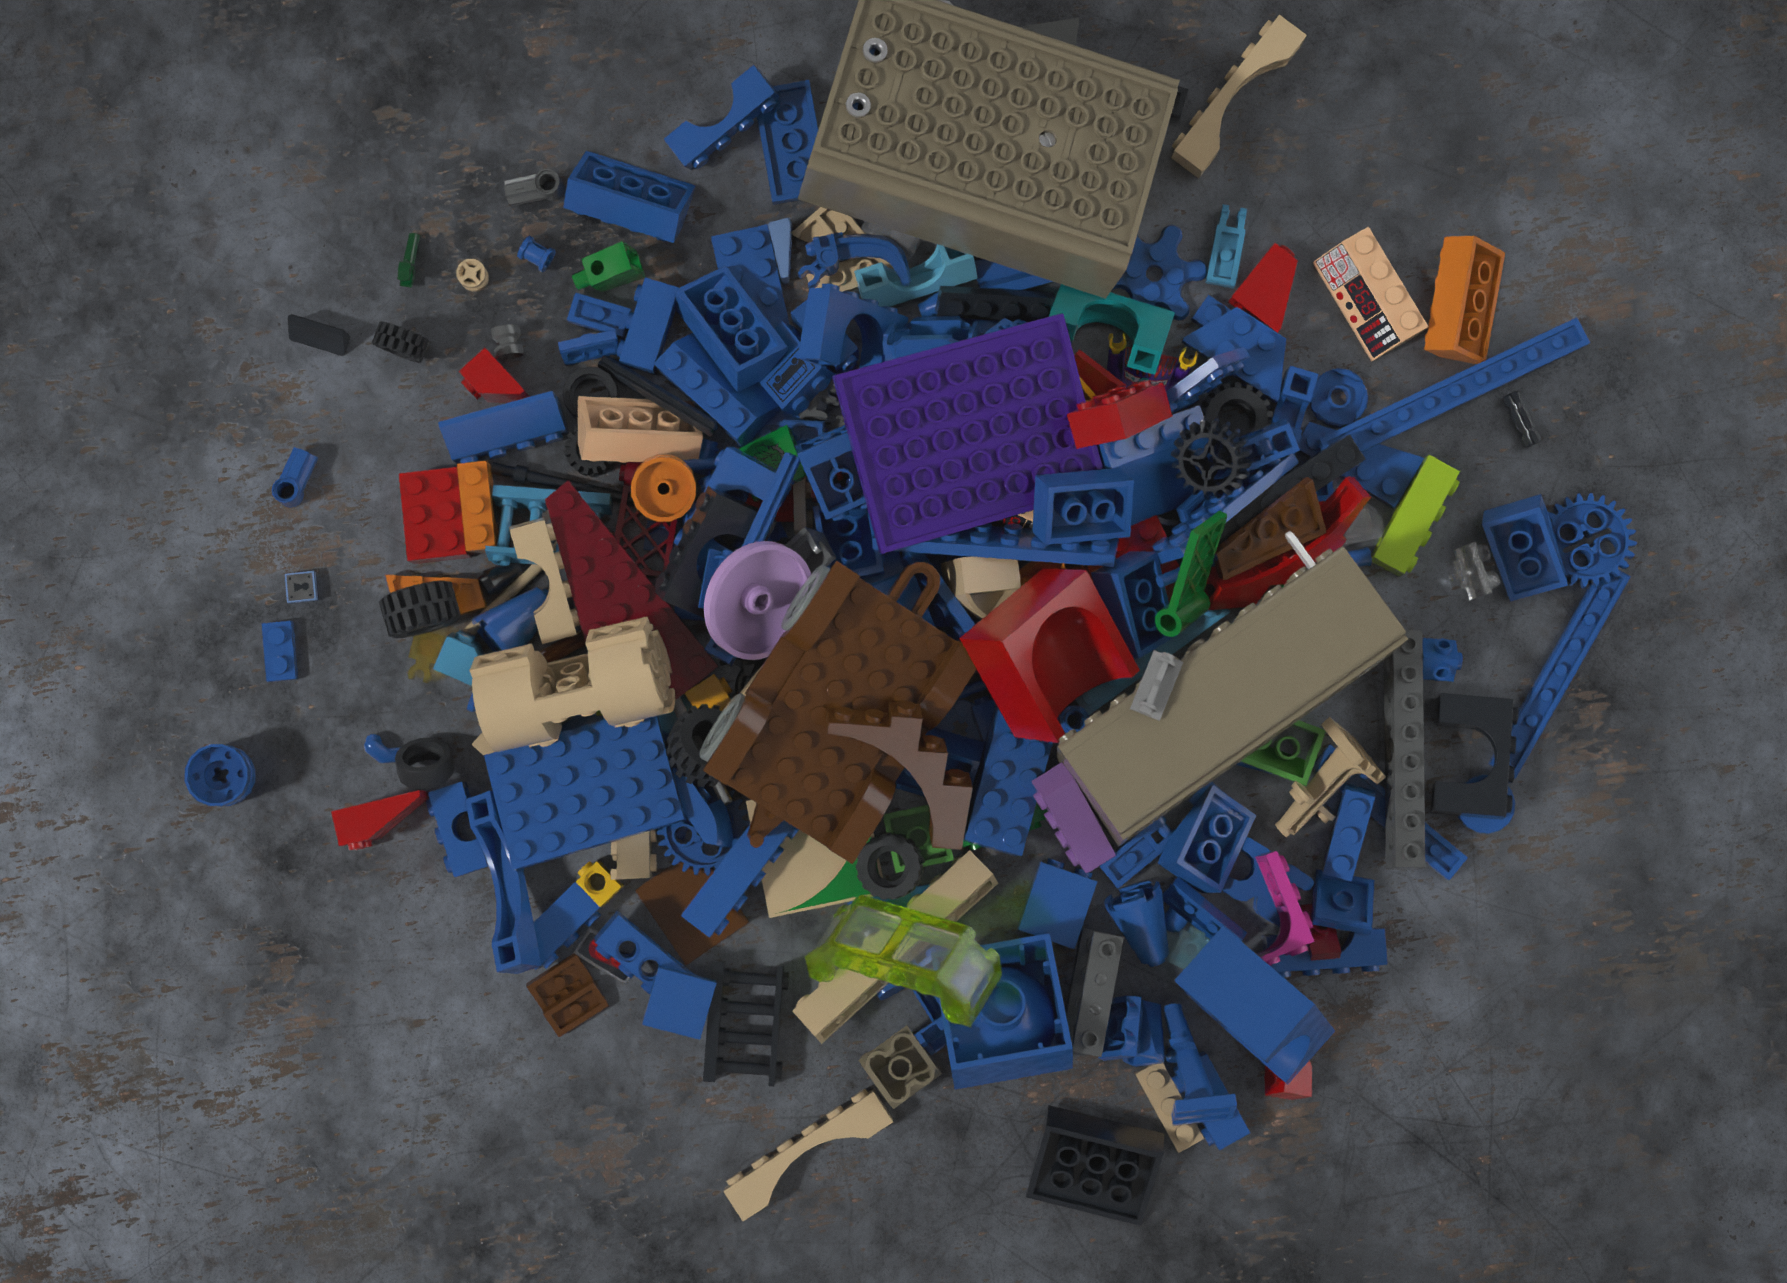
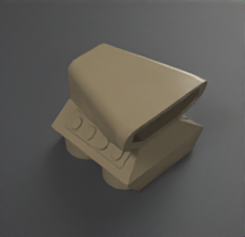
M908 1025L872 1051L864 1053L860 1056L861 1059H859L866 1073L893 1109L942 1074L933 1061L932 1056L919 1043Z

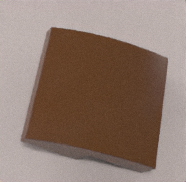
M577 952L526 983V987L543 1010L544 1017L558 1037H561L609 1006L604 994Z

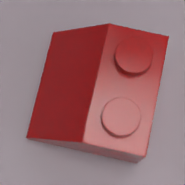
M483 348L459 371L464 377L461 383L477 400L482 396L488 403H509L530 397L486 348Z

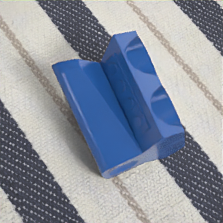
M1137 996L1112 998L1102 1057L1098 1058L1103 1061L1123 1059L1125 1063L1135 1067L1164 1063L1165 1053L1161 1004L1144 1001L1142 997Z

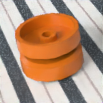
M657 454L645 459L637 467L631 482V497L636 508L645 517L657 522H670L682 517L692 507L696 497V478L691 467L683 459L671 454ZM661 483L668 484L670 490L666 491V494L659 492L660 488L658 486Z

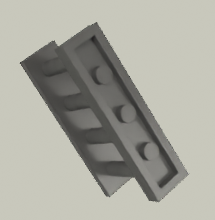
M1084 927L1081 929L1065 1009L1073 1052L1102 1057L1124 937Z

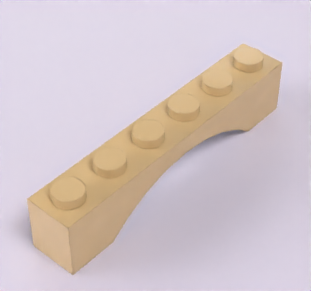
M1278 15L1274 22L1271 20L1266 22L1259 32L1262 38L1256 45L1252 42L1249 44L1241 56L1245 60L1239 67L1236 65L1232 66L1224 77L1227 81L1221 90L1216 87L1206 102L1210 104L1204 113L1199 110L1189 123L1192 126L1191 130L1187 135L1181 133L1173 143L1172 147L1175 150L1171 158L1197 178L1201 177L1217 156L1220 149L1219 134L1222 117L1232 97L1256 76L1273 69L1285 67L1307 37L1304 32L1281 15Z
M866 1089L859 1091L851 1097L853 1103L844 1109L841 1105L835 1107L826 1114L828 1118L820 1125L816 1121L801 1130L802 1137L794 1142L791 1138L787 1139L776 1147L778 1151L770 1158L766 1154L751 1164L752 1170L744 1175L739 1171L726 1180L728 1186L725 1187L723 1192L741 1220L744 1222L768 1206L772 1191L780 1176L805 1151L818 1144L839 1138L857 1137L868 1139L891 1124L893 1117L874 1089L869 1092Z

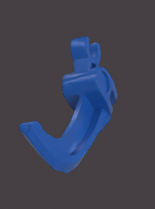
M840 232L813 237V241L807 243L805 247L807 255L816 256L817 260L811 265L801 267L798 272L800 279L807 274L814 275L813 280L808 282V288H816L820 283V279L825 275L831 276L837 273L839 261L861 257L881 258L891 264L903 286L907 287L911 283L910 270L904 251L893 239L881 235H843Z

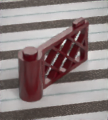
M627 462L626 464H621L619 481L624 482L615 538L620 544L621 539L624 541L625 544L622 547L625 550L630 549L637 559L635 563L638 566L640 564L643 566L644 569H640L647 577L657 579L660 573L665 571L669 563V555L674 547L678 519L671 521L670 527L666 522H656L647 529L643 527L637 519L642 513L639 510L633 513L627 505L629 495H631L633 476L637 467L642 462ZM661 483L658 486L661 494H666V491L670 490L666 483ZM626 511H627L630 516L625 519V515H626ZM634 520L642 532L628 541L622 533L623 527ZM663 524L669 532L667 540L657 545L649 533ZM646 536L654 549L640 557L632 545ZM664 547H666V553H665V554L662 552V549H663ZM658 552L664 560L663 571L650 570L645 561Z

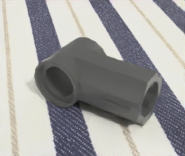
M543 169L534 175L504 181V190L509 206L513 207L546 199L556 201L563 196L565 184L554 170ZM550 179H555V187L549 191H545V182Z

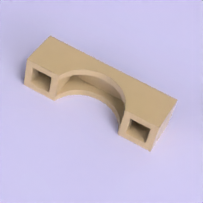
M544 517L510 526L509 530L517 558L536 563L545 571L549 579L548 595L544 603L533 612L542 644L577 635L575 627L580 626V621L576 608L570 610L567 598H571L572 593L568 580H561L559 570L564 569L560 551L553 552L551 541L556 540L552 523L545 524Z

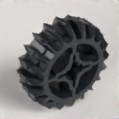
M1204 418L1200 421V425L1193 422L1189 425V429H1183L1180 432L1181 438L1175 440L1174 445L1177 449L1171 452V456L1178 460L1172 463V468L1180 469V472L1176 474V479L1184 477L1186 482L1183 484V488H1188L1192 485L1194 487L1193 495H1197L1202 490L1205 499H1208L1212 492L1216 499H1219L1223 496V493L1231 495L1234 488L1239 489L1243 485L1242 479L1248 478L1249 472L1246 469L1252 466V461L1246 457L1252 454V450L1243 448L1248 442V438L1239 440L1237 436L1241 431L1237 428L1231 432L1229 430L1231 427L1230 422H1226L1220 427L1219 418H1215L1211 425L1208 419ZM1209 438L1205 448L1191 449L1195 440ZM1221 442L1228 448L1230 453L1223 449ZM1209 453L1214 456L1212 459H1216L1214 464L1209 461L1211 458H1207ZM1194 465H1196V466H1198V467L1200 468V470L1202 471V474H1201L1200 472H1198V470L1195 468ZM1232 468L1230 476L1223 479H1214L1218 469Z

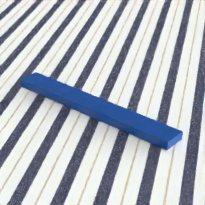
M1620 571L1621 575L1618 578L1609 574L1611 582L1607 585L1602 579H1599V586L1597 588H1594L1592 583L1590 584L1519 708L1517 725H1512L1511 736H1516L1515 754H1510L1509 765L1514 766V779L1518 776L1631 576ZM1494 754L1488 763L1492 767L1494 765Z

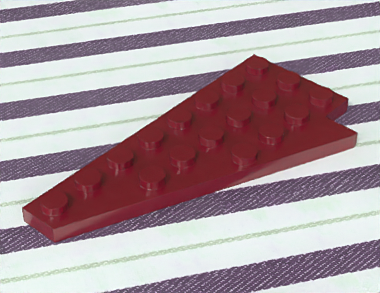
M569 480L545 498L585 642L589 630L648 617L649 623L653 625V630L651 631H659L668 653L672 669L669 689H675V701L718 667V664L710 654L705 652V648L668 602L663 601L654 592L655 586Z

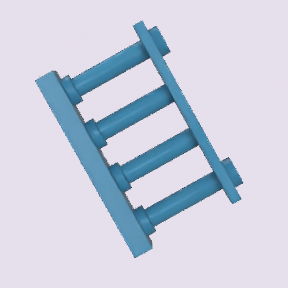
M493 485L492 497L494 503L502 510L497 546H485V553L489 561L500 566H507L510 563L536 564L529 560L518 559L515 548L509 547L511 534L509 527L512 526L513 510L527 508L531 511L530 521L542 518V514L548 510L545 498L556 491L555 489ZM578 491L600 519L604 514L612 515L613 501L611 494ZM556 543V551H553L554 553H555V552H559V547H558V544H557V543Z

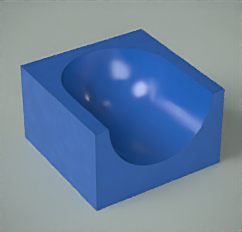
M1224 926L1220 928L1174 980L1205 1013L1287 1085L1335 1032L1334 1028L1312 1001Z
M1050 933L931 954L955 1090L1073 1069V1047Z

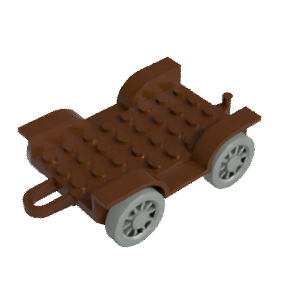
M835 561L831 569L824 565L817 567L794 597L781 625L782 629L786 632H783L746 690V696L742 693L737 694L723 709L710 729L700 750V758L707 762L703 768L704 772L756 802L747 834L751 846L755 848L760 847L764 842V837L785 820L851 864L854 863L885 814L895 793L896 780L903 771L904 766L894 757L874 745L851 737L828 734L826 726L827 708L848 707L852 710L861 711L877 709L888 713L889 702L911 701L914 704H920L923 718L920 737H924L927 731L935 728L946 716L976 670L962 642L954 640L922 619L924 612L940 587L939 573L932 565L925 562L908 564L885 595L859 578L858 574ZM916 573H923L927 578V585L912 609L908 610L896 601L912 576Z

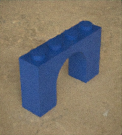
M822 284V288H809L798 359L815 365H840L845 331L849 322L854 319L862 335V352L859 368L885 361V355L883 354L885 331L891 323H896L897 329L904 328V325L908 323L909 317L898 314L897 308L878 306L879 302L876 300L859 299L858 293L839 291L840 287L837 285Z
M726 447L725 450L722 449L717 455L714 465L717 467L712 477L708 476L705 479L701 492L705 493L708 486L725 494L734 490H743L763 500L777 470L735 447ZM792 479L791 484H790V486H789V488H788V490H787V492H786V495H785V497H784V499H783V501H782L780 507H782V505L784 504V502H785V500H786V498H787V496H788V494H789V492H790V490H791V488H792V486H793V484H794V482H795L794 479ZM696 502L688 512L687 517L689 519L692 518L696 510ZM683 528L678 532L674 540L676 546H678L683 536ZM720 535L709 540L701 549L697 558V566L705 570L709 549L722 552L723 550L735 552L737 549L726 543Z

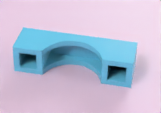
M938 244L929 259L918 266L909 268L911 283L907 287L900 283L895 270L887 267L882 262L854 271L861 298L876 300L879 302L878 306L891 307L937 292L940 286L953 287L978 278L974 256Z

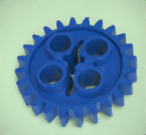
M1579 493L1575 496V503L1568 497L1564 499L1565 508L1555 504L1553 508L1557 515L1548 512L1565 574L1570 577L1569 586L1580 580L1582 589L1587 586L1588 581H1591L1593 587L1597 588L1599 586V579H1602L1607 585L1611 582L1609 574L1618 578L1621 575L1618 567L1622 569L1629 567L1624 558L1632 559L1635 555L1628 548L1637 545L1636 541L1629 540V537L1634 535L1636 530L1627 529L1626 526L1632 519L1623 520L1621 518L1625 509L1623 508L1616 512L1614 510L1615 500L1606 505L1604 504V495L1598 501H1594L1593 493H1589L1586 501H1583ZM1596 515L1599 517L1601 527H1590L1587 523V516ZM1563 527L1570 528L1574 532V539L1570 541L1562 539L1559 533L1560 529ZM1607 528L1611 529V533L1596 538L1590 546L1586 543L1568 553L1563 552L1564 548L1579 543L1584 535L1586 538H1590ZM1602 541L1611 542L1614 546V553L1610 555L1603 553L1600 543ZM1577 553L1585 555L1588 561L1587 566H1577L1573 561V555Z
M707 785V788L713 795L711 802L718 801L719 799L713 787ZM734 790L729 792L732 799L735 795ZM743 799L732 801L725 806L728 814L731 816L732 847L745 832L744 827L750 825V821L743 820V817L748 814V810L739 809L744 802ZM685 822L668 825L656 831V834L664 835L665 838L658 845L668 846L669 848L664 856H675L672 865L676 866L683 862V872H686L690 866H693L694 875L697 876L701 868H704L706 875L710 876L711 867L717 869L732 849L719 846L717 854L708 856L704 852L703 846L705 842L694 826ZM682 827H688L692 832V838L686 844H681L676 837L678 830Z

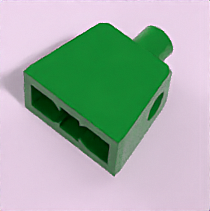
M623 241L582 259L584 269L572 274L573 282L578 290L591 286L600 292L646 278L637 250Z

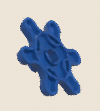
M1171 224L1165 226L1161 231L1160 238L1151 244L1143 242L1137 234L1127 269L1113 289L1121 288L1129 294L1131 299L1153 306H1161L1166 310L1175 312L1173 319L1181 321L1186 319L1190 312L1188 303L1182 297V287L1187 282L1203 280L1207 275L1208 268L1201 260L1185 261L1179 257L1177 247L1183 235L1178 226ZM1149 267L1161 269L1162 278L1159 281L1152 282L1147 278L1146 270Z

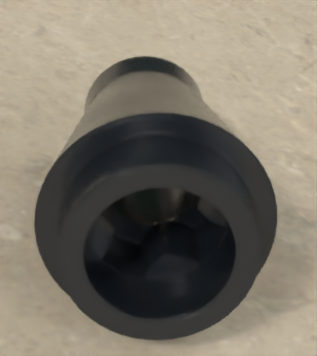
M510 563L507 566L498 565L484 570V574L479 576L478 579L490 597L495 594L499 596L524 571L519 563Z

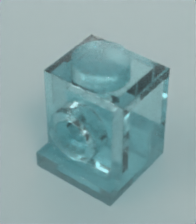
M1191 926L1188 932L1183 929L1179 931L1167 962L1185 969L1209 942L1204 939L1206 933ZM1188 944L1196 946V952L1192 955L1186 953V946Z

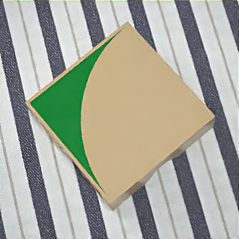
M753 800L746 801L750 824L756 807V802ZM801 830L798 831L792 840L787 837L781 844L784 851L773 864L771 861H768L762 869L766 873L762 879L769 918L873 897L868 890L862 887L863 884L858 880V871L856 870L858 858L851 864ZM874 832L872 833L869 839L874 837ZM878 858L876 862V869L880 877L883 878L880 860Z

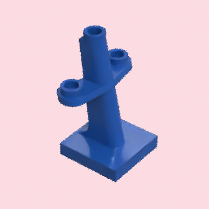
M940 945L930 949L926 953L927 959L921 964L917 965L915 960L911 962L901 972L903 976L889 982L876 994L879 1000H885L910 986L932 1021L931 1024L914 1034L930 1055L947 1046L939 998L925 977L927 973L933 970L931 954L947 951L945 948L942 949Z
M1181 1004L1164 1006V1017L1171 1046L1167 1049L1168 1054L1165 1057L1167 1062L1177 1063L1185 1091L1184 1100L1174 1101L1171 1112L1173 1126L1232 1119L1237 1108L1236 1095L1215 1096L1183 1014Z

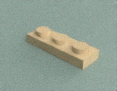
M1164 1064L1148 1065L1135 1072L1139 1083L1177 1152L1180 1153L1202 1141L1204 1137L1196 1123L1176 1126L1172 1124L1171 1112L1174 1101L1183 1099Z

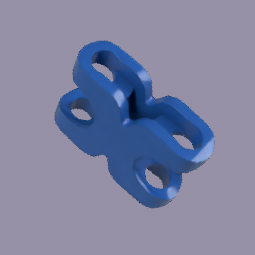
M1246 837L1241 851L1251 861L1250 873L1241 880L1228 876L1222 891L1239 901H1247L1254 897L1253 908L1255 913L1280 927L1279 914L1255 858L1258 855L1272 851L1253 839ZM1288 864L1289 872H1286L1290 883H1295L1300 890H1311L1314 885L1313 879L1295 866Z

